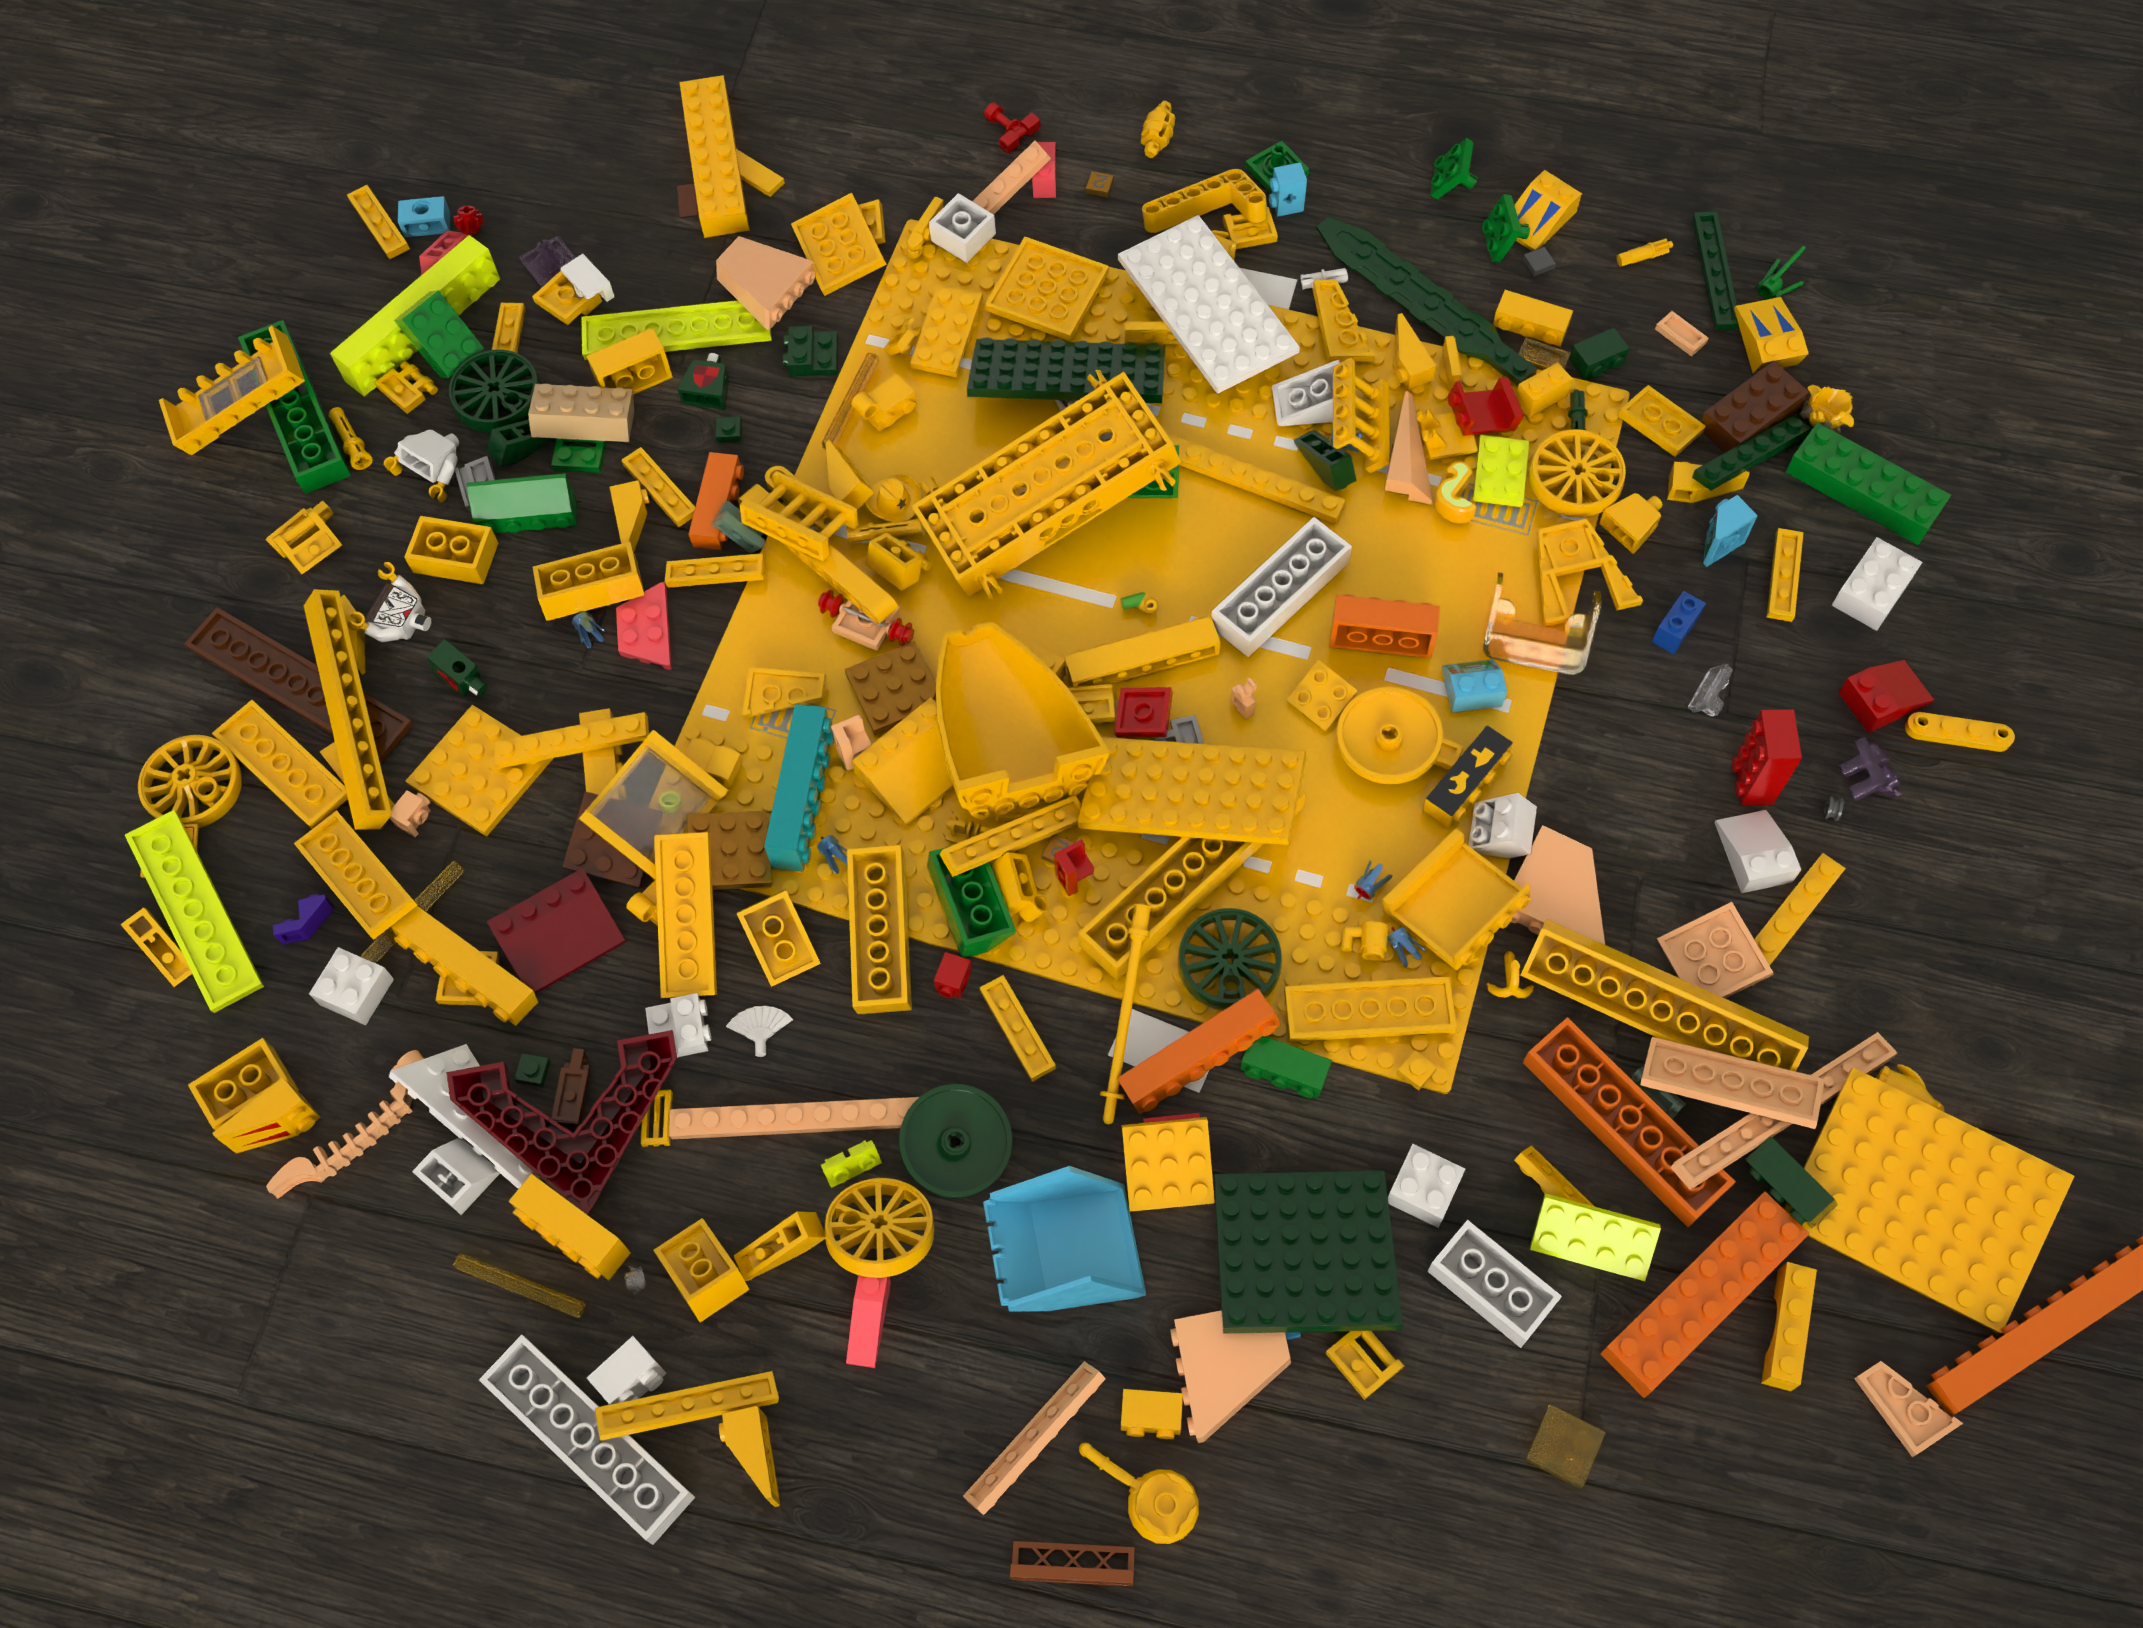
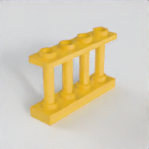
M1350 357L1333 367V447L1339 449L1347 444H1351L1364 453L1365 470L1372 473L1390 464L1389 383L1381 379L1369 385L1355 375V360ZM1355 387L1364 393V400L1355 395ZM1355 407L1364 413V421L1355 415ZM1356 428L1364 433V441L1356 436Z
M778 471L773 474L774 490L759 504L748 499L740 503L741 523L821 561H824L829 556V537L843 524L853 529L858 526L857 509ZM781 496L792 500L780 513H775L768 509ZM802 505L812 509L800 523L788 519ZM822 515L833 519L820 533L809 529Z

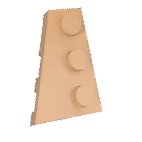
M1882 1361L1854 1378L1912 1457L1963 1424L1954 1416L1951 1417L1941 1410L1939 1405L1931 1398L1927 1399L1912 1387L1910 1382Z

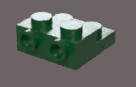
M812 326L789 327V332L784 334V347L788 348V353H783L784 367H788L790 377L837 375V331L813 332Z

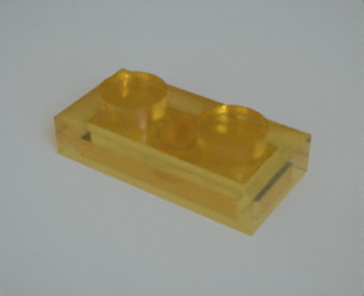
M1525 338L1518 353L1541 370H1545L1557 362L1565 369L1571 355L1570 352L1529 338Z

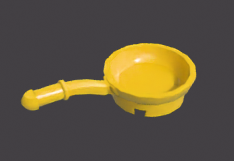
M1082 1443L1079 1446V1452L1083 1457L1085 1456L1096 1464L1100 1470L1103 1469L1117 1480L1130 1486L1128 1514L1133 1527L1143 1538L1156 1544H1171L1183 1539L1194 1528L1199 1515V1500L1193 1485L1183 1475L1172 1470L1156 1469L1134 1479L1135 1477L1109 1460V1457L1102 1455L1091 1444Z

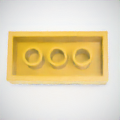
M631 542L533 566L537 596L546 621L645 595Z
M533 1174L527 1178L509 1200L515 1208L512 1213L531 1230L535 1229L543 1239L554 1247L556 1245L575 1263L578 1261L587 1272L597 1279L602 1275L609 1281L631 1254L618 1237Z

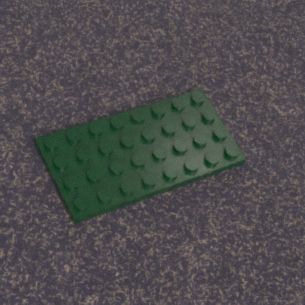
M992 338L976 339L967 385V397L1078 401L1095 390L1087 380L1089 374L1099 381L1095 370H1101L1107 382L1125 372L1145 403H1162L1166 345H1159L1157 343L1144 345L1132 342L1114 344L1107 341L1100 343H1088L1086 341L1064 342L1062 340L1040 341L1038 339L1023 341L1013 338L1005 340H993Z

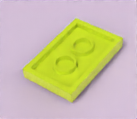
M1480 435L1472 501L1522 507L1529 441Z

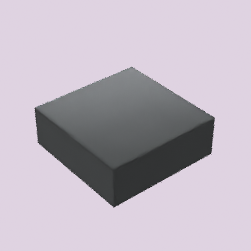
M1545 247L1526 253L1523 256V261L1533 276L1553 270L1556 265Z

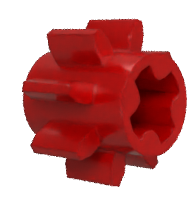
M473 206L460 207L457 212L458 215L453 216L455 227H458L459 231L466 235L478 233L480 225L484 224L483 215L479 213V210H475Z

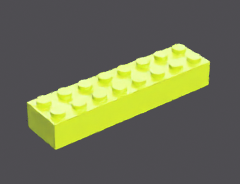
M468 235L335 348L330 354L344 381L365 397L377 387L375 382L392 368L396 370L402 362L410 359L418 351L394 320L430 291L439 290L459 316L487 290L493 287L500 280L489 249Z

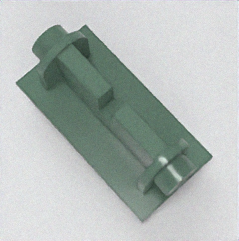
M1644 1067L1639 1068L1632 1075L1631 1080L1673 1119L1686 1103L1673 1093L1641 1086Z

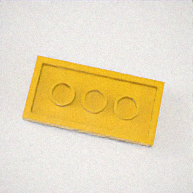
M936 286L910 362L911 368L957 378L983 300L982 294Z

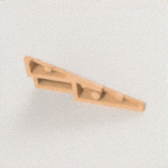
M1405 391L1385 490L1409 494L1408 500L1432 504L1433 498L1413 395Z

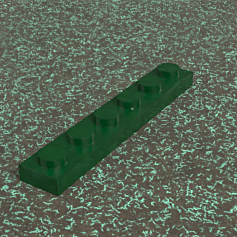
M1694 212L1692 221L1714 329H1739L1734 310L1737 303L1718 212Z
M1791 416L1695 469L1692 478L1712 491L1809 435L1811 427L1800 419Z

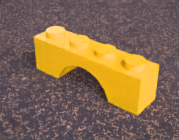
M1787 1262L1778 1270L1774 1299L1777 1303V1316L1773 1337L1765 1354L1762 1384L1787 1391H1792L1801 1385L1816 1269Z

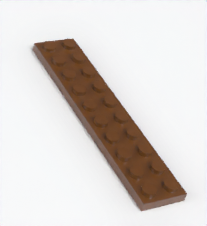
M218 607L214 609L184 643L188 650L333 735L316 664ZM363 692L379 762L382 764L414 724L410 719Z

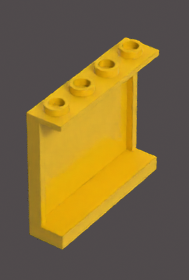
M1456 828L1382 899L1383 912L1399 925L1405 927L1410 934L1457 971L1463 964L1466 966L1473 960L1475 952L1481 946L1486 947L1492 941L1494 933L1499 928L1504 929L1507 927L1518 910L1522 911L1528 906L1531 901V885L1527 883L1524 887H1521L1464 843V834Z

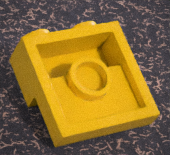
M562 271L557 273L532 296L537 305L567 325L581 313L587 316L602 302L599 293L590 299H586L584 296L579 297L573 284Z

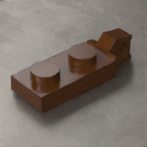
M573 1048L571 1062L565 1063L564 1067H561L551 1116L552 1120L561 1125L579 1126L582 1121L591 1075V1066L586 1065L588 1053L584 1049Z

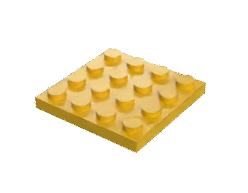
M1024 237L986 301L985 311L1071 341L1109 273V266Z
M472 705L405 782L409 787L487 837L553 758L498 768L495 764L494 741L519 737L521 735Z

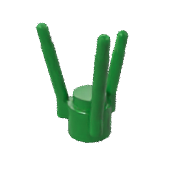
M1805 246L1796 251L1775 275H1772L1780 263V259H1776L1764 278L1757 284L1758 292L1763 298L1781 297L1804 284L1803 281H1799L1782 289L1783 281L1780 276L1806 249Z

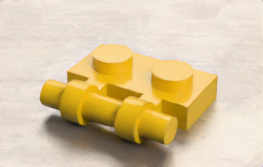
M404 361L400 365L402 369L400 373L392 368L379 378L375 384L381 392L408 414L426 400L422 394L423 391L435 395L438 388L434 385L432 379L420 373L418 367ZM409 380H415L416 382L412 385Z

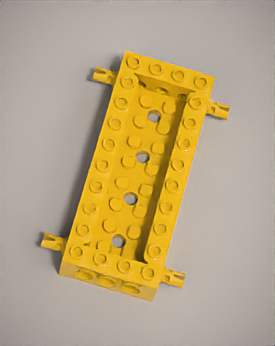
M1095 370L1099 381L1091 374L1087 378L1088 382L1095 389L1094 391L939 488L931 476L927 477L930 488L921 480L919 486L926 497L913 504L912 508L968 597L983 588L987 597L994 599L991 587L999 595L1002 593V588L996 579L1150 482L1156 480L1163 491L1167 490L1163 479L1171 486L1175 484L1174 478L1168 472L1181 464L1174 444L1125 372L1107 382L1101 370ZM1105 433L1113 434L1109 441L1103 442L1100 440L1101 436ZM1062 460H1069L1070 463L1066 468H1058V464ZM1019 487L1027 488L1023 495H1015V491ZM984 514L982 521L978 523L972 522L975 515Z

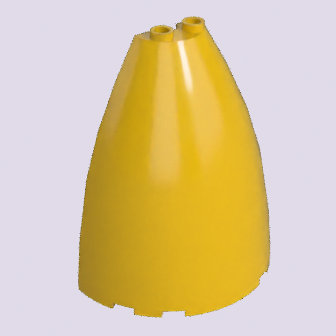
M994 622L977 624L971 628L970 632L954 629L944 633L936 679L937 723L947 768L962 808L967 809L971 816L981 820L992 817L995 818L996 822H1008L1057 803V801L1068 795L1071 797L1077 795L1088 786L1086 781L1093 774L1098 775L1101 772L1110 752L1088 715L1060 678L1039 657Z

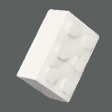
M1876 537L1839 591L1832 606L1877 631L1913 579L1922 562Z

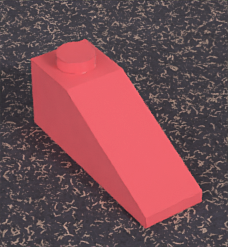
M1037 142L1051 159L1032 177L1033 198H1056V142Z
M454 231L443 233L419 256L421 275L468 235Z
M858 1275L846 1364L876 1368L891 1287L890 1277L871 1278Z

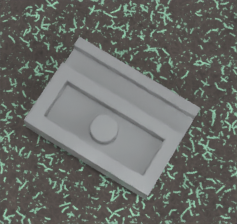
M488 456L464 464L465 467L455 468L463 501L468 511H471L467 483L496 480Z

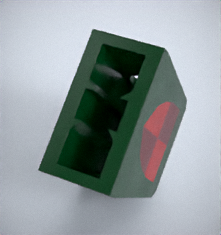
M710 353L706 361L694 360L691 362L677 389L682 404L726 409L729 376L726 365L721 364L722 358L719 355Z
M445 639L427 656L434 676L460 695L466 696L471 691L476 696H481L487 689V684L481 680L475 663Z

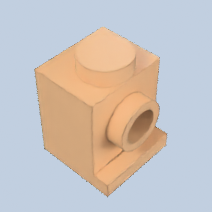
M407 790L391 809L392 815L390 819L395 826L416 837L419 834L416 830L417 827L426 821L431 811L428 807L431 802L420 793L414 795Z

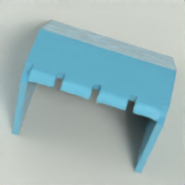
M1067 1166L990 1193L989 1200L983 1202L986 1222L994 1223V1227H988L991 1251L999 1252L992 1256L996 1279L1004 1281V1284H997L1001 1306H1008L1009 1312L1053 1311L1134 1299L1146 1295L1124 1184L1072 1166Z

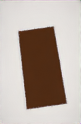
M678 185L679 217L698 215L695 185Z

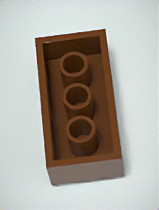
M1773 361L1704 412L1701 423L1706 425L1703 434L1726 453L1793 416L1802 409L1809 391Z

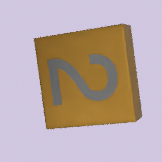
M1092 171L1086 186V194L1108 198L1114 181V175Z
M1056 834L1052 835L1042 853V859L1055 865L1054 854L1074 842Z

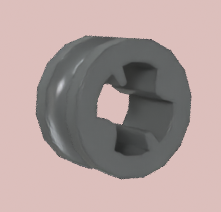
M1829 795L1825 802L1823 818L1829 819V817H1832L1834 821H1839L1843 811L1844 799L1838 798L1835 800L1833 796Z

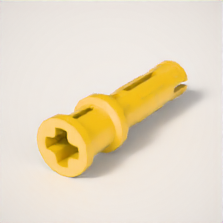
M336 407L331 409L328 416L344 443L343 451L346 455H349L351 466L356 470L366 469L372 464L373 459L366 452L364 441L356 436L342 408Z

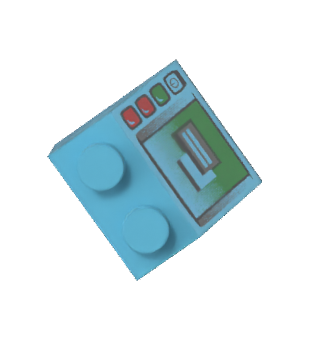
M1738 495L1730 500H1722L1715 508L1716 513L1710 520V526L1706 533L1703 562L1706 567L1743 545L1755 523L1757 515Z
M1493 659L1442 665L1451 712L1503 706L1507 688L1503 671Z

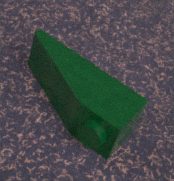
M528 419L492 429L487 452L500 466H505L523 460L555 438L531 437Z
M1312 430L1294 439V444L1321 480L1333 490L1344 489L1349 484L1357 481L1352 456L1341 448H1334L1333 442L1319 432Z

